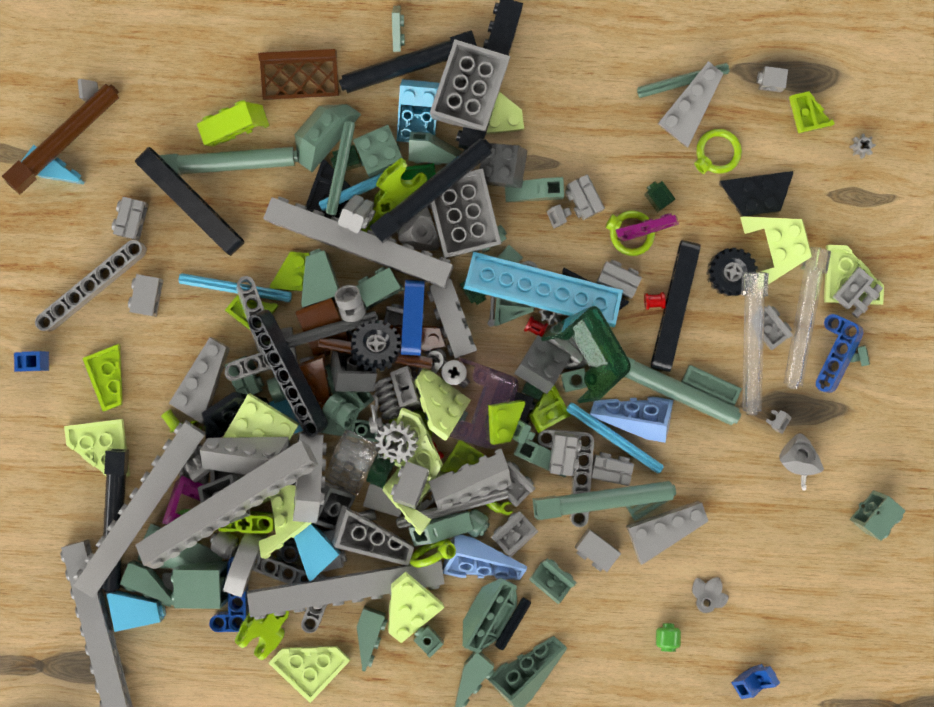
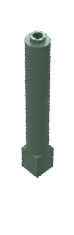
M294 147L189 155H160L180 176L182 174L295 166V162H298V151L294 150Z
M612 351L605 366V369L637 382L731 426L734 423L737 424L741 417L739 408L616 351Z
M670 481L563 496L554 495L532 498L534 517L538 520L562 517V515L670 501L676 496V488Z

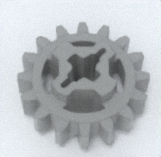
M393 421L391 425L387 422L380 428L379 434L375 437L378 440L375 446L381 448L378 452L379 454H385L383 459L389 457L390 463L397 459L398 464H400L403 460L408 461L410 457H413L418 448V445L415 444L418 438L413 437L415 430L409 431L410 425L404 427L402 421L399 425H397L396 421Z

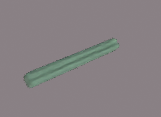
M727 63L715 66L724 73L723 75L730 72ZM701 70L638 87L637 94L639 98L689 85Z
M351 121L344 122L326 213L329 215H336L355 129V124Z

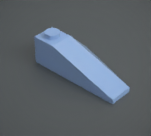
M648 397V400L630 398V401H619L618 399L594 400L590 415L644 439L666 443L673 400L659 397Z
M463 534L454 536L451 539L452 544L456 548V554L452 559H444L442 567L443 574L459 578H466V575H478V578H484V576L489 575L495 576L496 579L520 580L527 570L526 565L473 537Z

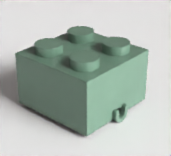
M388 125L353 139L361 158L359 159L361 165L365 167L369 178L383 173L386 168L394 164L398 159L403 158L400 153L401 149L398 143H396Z
M382 267L375 271V276L371 278L366 276L358 281L359 285L356 287L360 291L367 310L404 290L402 285H399L390 268Z
M873 490L864 502L859 503V509L850 518V521L866 534L882 541L889 536L892 527L902 520L906 510L889 496Z

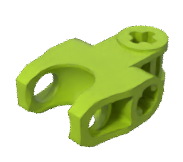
M403 158L398 159L394 164L386 168L377 180L376 186L380 190L374 196V203L377 213L381 216L390 212L427 181L426 175L422 172L418 173L411 180L401 179L407 167L406 161Z
M250 511V516L220 527L218 531L269 533L275 529L273 512ZM263 519H267L270 526H265Z
M286 611V614L283 616H274V613L266 614V618L254 619V617H250L249 613L241 624L235 638V643L244 648L252 639L259 637L254 655L260 660L265 659L277 648L283 639L285 630L281 626L288 618L289 611Z

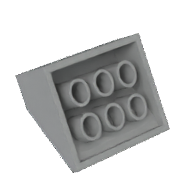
M454 40L430 110L432 119L451 125L486 131L511 57Z
M483 168L467 173L431 203L444 258L448 259L501 245Z

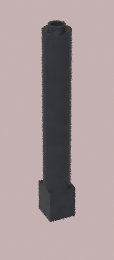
M470 30L452 36L450 40L341 75L342 79L339 80L342 91L346 90L348 94L448 60L454 40L477 46L473 32Z
M479 138L395 208L372 224L370 229L382 244L492 154L490 143L486 139L482 140Z
M110 448L105 451L104 474H106L103 527V537L105 538L110 532L106 529L113 520L117 522L121 516L118 512L125 503L129 449ZM122 557L101 586L104 592H116V589L120 588Z

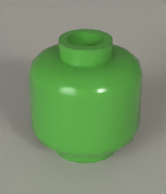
M663 623V627L656 629V646L664 652H676V649L681 646V630L675 628L672 623Z

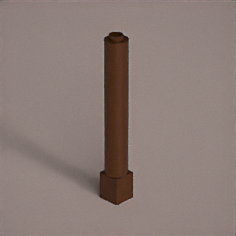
M104 84L22 162L18 160L2 175L4 181L21 195L37 180L36 176L119 99L117 95L119 93L112 84L109 86Z

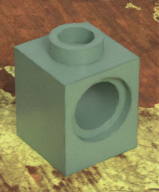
M584 368L561 373L564 392L587 388L588 383H591L589 372H585ZM575 374L581 377V383L577 386L571 382V378Z

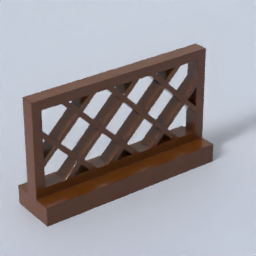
M336 49L258 53L263 100L339 96ZM325 62H333V70L329 75L320 69ZM306 63H312L316 67L310 76L301 70ZM287 64H292L297 68L291 77L282 71ZM265 65H273L278 69L272 78L265 73ZM318 70L326 76L320 85L311 79ZM299 71L307 77L301 86L292 80ZM280 72L288 78L282 87L273 81ZM332 74H334V80L330 78ZM329 79L334 83L335 92L327 93L321 87ZM309 80L318 87L311 94L302 89ZM290 81L298 87V90L291 95L283 90ZM272 82L279 88V91L275 95L267 96L266 88Z

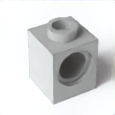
M765 66L757 75L759 90L782 92L786 89L788 69Z

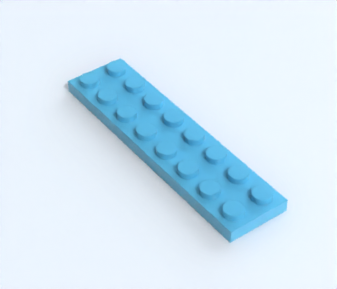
M473 252L464 289L610 327H615L623 292L620 289Z

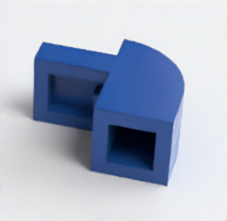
M15 352L14 372L49 371V352Z
M759 664L741 673L731 683L739 697L746 699L754 698L762 689L777 687L780 681L771 666L764 667L763 664Z

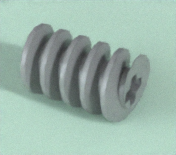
M457 360L448 361L442 368V377L450 385L462 383L467 376L466 367ZM457 367V371L460 374L452 378V374L449 371Z
M391 377L379 380L375 383L374 391H376L374 395L379 398L378 404L381 405L379 410L384 412L382 418L385 420L398 418L401 410L397 404L398 399L395 398L396 392L393 391L394 385L390 383L392 381Z

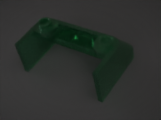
M592 306L560 321L540 338L542 341L555 338L565 341L572 337L590 367L584 375V382L588 391L577 400L578 403L600 400L629 373L631 368L628 357L601 310L596 306Z

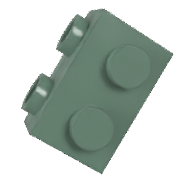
M548 558L539 564L529 578L533 584L557 604L561 603L569 590L577 583L573 580L571 574L561 570L554 560H549Z

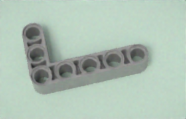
M248 276L241 277L238 280L236 289L248 321L251 315L264 310L254 280ZM248 282L251 289L245 291L241 289L240 284ZM254 300L257 303V307L250 309L247 306V301ZM253 333L252 336L258 353L229 363L225 368V376L228 380L237 381L271 369ZM253 360L257 362L258 368L250 370L247 367V363ZM230 367H237L239 375L231 376L228 369Z
M545 429L539 432L537 436L538 442L544 447L551 448L554 432L577 434L578 440L582 436L589 437V444L581 446L580 452L576 453V459L581 455H586L588 462L585 465L579 464L578 470L574 471L571 494L590 492L594 438L592 435L586 432ZM544 433H550L551 441L549 443L541 441V436ZM580 474H584L587 477L584 484L577 483V477ZM589 512L582 513L584 519L581 522H575V514H570L572 524L576 527L585 526L588 522Z
M260 553L257 557V563L253 567V571L287 584L303 582L302 576L306 575L304 567L287 563L283 559H278L272 555L264 559L261 558ZM269 561L273 562L275 570H268L266 563ZM287 568L291 569L293 577L285 576L284 570ZM318 574L313 580L327 578V576ZM325 604V608L321 609L307 607L301 622V627L306 633H313L317 630L328 604ZM309 618L313 619L316 626L309 627L306 620Z

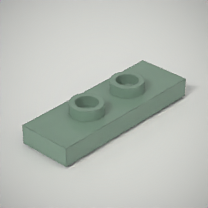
M688 365L681 381L735 406L742 388L692 365Z

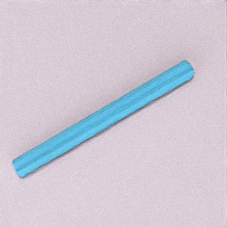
M182 273L179 275L178 281L180 284L237 293V283ZM240 284L241 289L245 291L251 289L250 285ZM256 286L260 298L290 302L292 299L291 292Z
M570 403L567 406V412L657 474L663 470L664 466L583 409L574 403Z

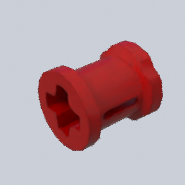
M664 292L651 295L644 293L645 310L655 307L665 309Z
M531 316L524 331H529L542 337L548 324H543Z

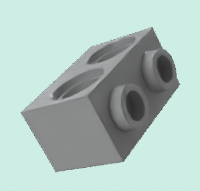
M405 366L390 372L400 408L404 407L410 411L422 408L419 400L421 397L419 389L415 388L414 380L417 377L416 371L409 366Z

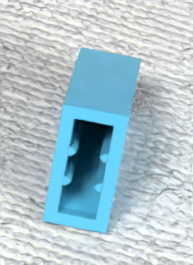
M311 523L294 537L310 582L341 553L314 523Z
M117 590L116 592L107 593L114 632L159 623L166 615L165 606L161 605L158 599H147L140 595Z

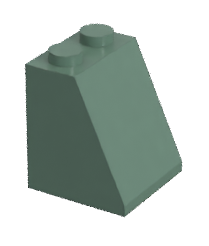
M321 249L309 252L310 255L306 256L301 301L303 308L329 298L335 300V292L340 288L330 257L326 251H321Z
M228 561L185 564L173 569L171 582L173 583L174 590L172 591L171 598L172 602H174V608L221 609L228 602V593L223 591L228 576Z

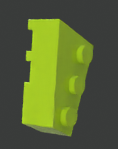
M241 100L236 102L232 108L219 110V114L203 117V121L197 123L203 144L205 146H216L236 139L235 136L244 132L247 134L252 133V129L255 127H269L270 125L263 106Z

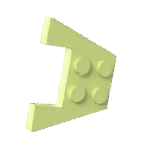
M740 217L745 234L765 229L774 268L756 272L758 274L756 280L759 289L766 287L812 257L803 219Z
M398 468L384 485L382 491L395 507L402 511L405 519L415 527V531L421 535L430 524L431 519L416 509L393 501L391 491L394 484H398L400 479L398 477L400 468ZM440 471L438 477L446 474V472ZM428 480L426 481L418 505L431 489Z
M295 485L283 487L279 493L267 497L262 502L265 503L271 500L276 534L259 541L261 558H269L271 556L270 553L276 549L279 550L284 546V542L291 537L294 538L311 524V522L293 521Z

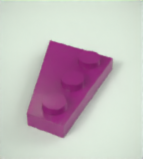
M668 213L660 216L659 219H649L640 224L616 229L618 238L625 242L679 225V221L676 215Z

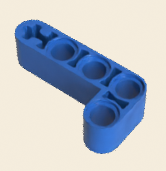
M405 280L401 355L421 356L425 281Z
M835 314L828 315L825 318L824 326L827 330L838 334V337L816 380V387L820 391L832 393L838 388L864 334L863 328L860 325ZM838 319L839 325L833 329L831 324L833 320ZM852 327H856V334L850 337L849 330ZM847 344V352L845 354H841V346ZM834 362L839 363V369L837 371L832 370V364ZM825 381L830 383L829 387L824 384Z
M235 555L231 557L228 561L227 574L229 573ZM248 586L242 597L228 593V611L217 612L210 619L209 625L214 632H239L241 626L235 623V617H240L244 621L249 614ZM234 599H242L243 606H237L234 603ZM217 617L223 619L224 626L216 624L215 620Z

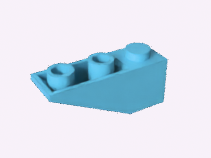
M33 145V146L31 147V149L28 151V153L25 155V157L22 159V161H23L33 150H35V149L37 148V146ZM58 157L37 175L46 179L77 184L85 183L80 179L81 174L74 169L69 171L65 168L66 163Z

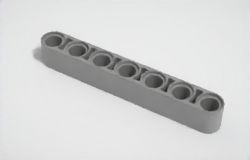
M130 240L40 313L35 319L36 327L42 331H53L142 259L146 255L145 245L136 240ZM135 245L139 246L137 254L132 253V248ZM120 257H123L125 262L119 267L117 261ZM108 269L110 272L109 277L104 279L103 271ZM93 281L95 287L92 291H89L88 284ZM78 293L80 299L77 303H74L73 296ZM63 305L65 312L63 315H59L58 309ZM45 318L50 320L48 327H45L43 324Z

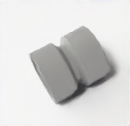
M346 285L339 288L334 296L341 318L346 322H355L362 319L366 310L359 289L354 285Z

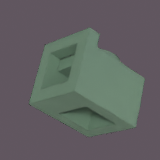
M429 625L420 627L414 633V642L429 658L444 645V640ZM429 638L431 642L425 644L423 640Z

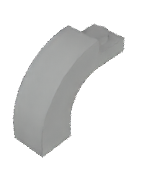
M245 533L231 564L224 585V592L242 597L260 553L259 541L267 538V534Z

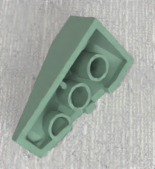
M150 524L144 539L162 527ZM197 542L195 546L181 551L179 556L165 561L163 566L159 568L175 569L179 565L222 561L223 558L214 553L211 548Z
M553 636L535 646L531 652L517 656L518 659L509 664L506 662L501 665L488 681L512 707H525L533 699L567 650V647Z

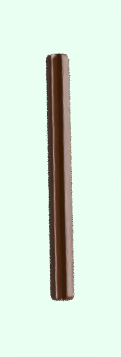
M327 337L318 341L319 348L351 354V342ZM399 352L395 363L431 369L433 359L418 355H401V352Z

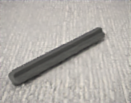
M372 311L365 313L362 319L355 322L342 320L285 337L289 347L292 348L355 329L359 325L362 327L365 321L370 324L371 320L377 322L378 317L376 312Z

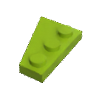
M120 344L82 358L102 411L105 412L123 405Z

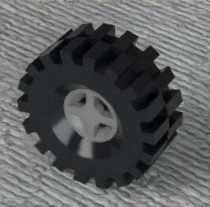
M727 248L712 257L711 262L707 266L709 267L707 270V275H709L708 283L711 282V288L716 289L718 294H723L727 297H734L748 292L751 286H754L756 283L754 281L758 277V274H756L758 266L754 264L756 262L755 259H752L750 257L751 254L749 252L745 253L743 249Z
M371 320L370 324L365 321L362 327L360 325L357 327L352 336L350 351L353 354V360H358L357 365L359 367L364 365V370L367 371L369 368H372V372H376L377 368H380L381 372L385 370V366L389 369L392 367V363L395 364L401 347L400 335H396L397 330L395 327L390 329L391 324L387 322L384 325L382 320H379V323Z

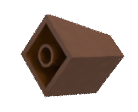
M333 298L295 312L303 332L343 320L337 303ZM347 331L327 337L351 342ZM319 339L308 342L314 356L324 355L326 357L330 355L331 350L318 347Z

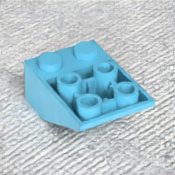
M401 80L396 141L409 142L410 132L431 133L435 136L437 120L432 119L430 110L440 83Z

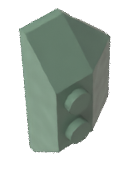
M348 104L318 106L294 134L296 150L298 151V162L313 172L341 139L344 122L351 121L355 123L361 114Z
M500 578L481 588L463 619L462 646L464 648L480 653L482 649L488 647L499 638L517 606V586Z

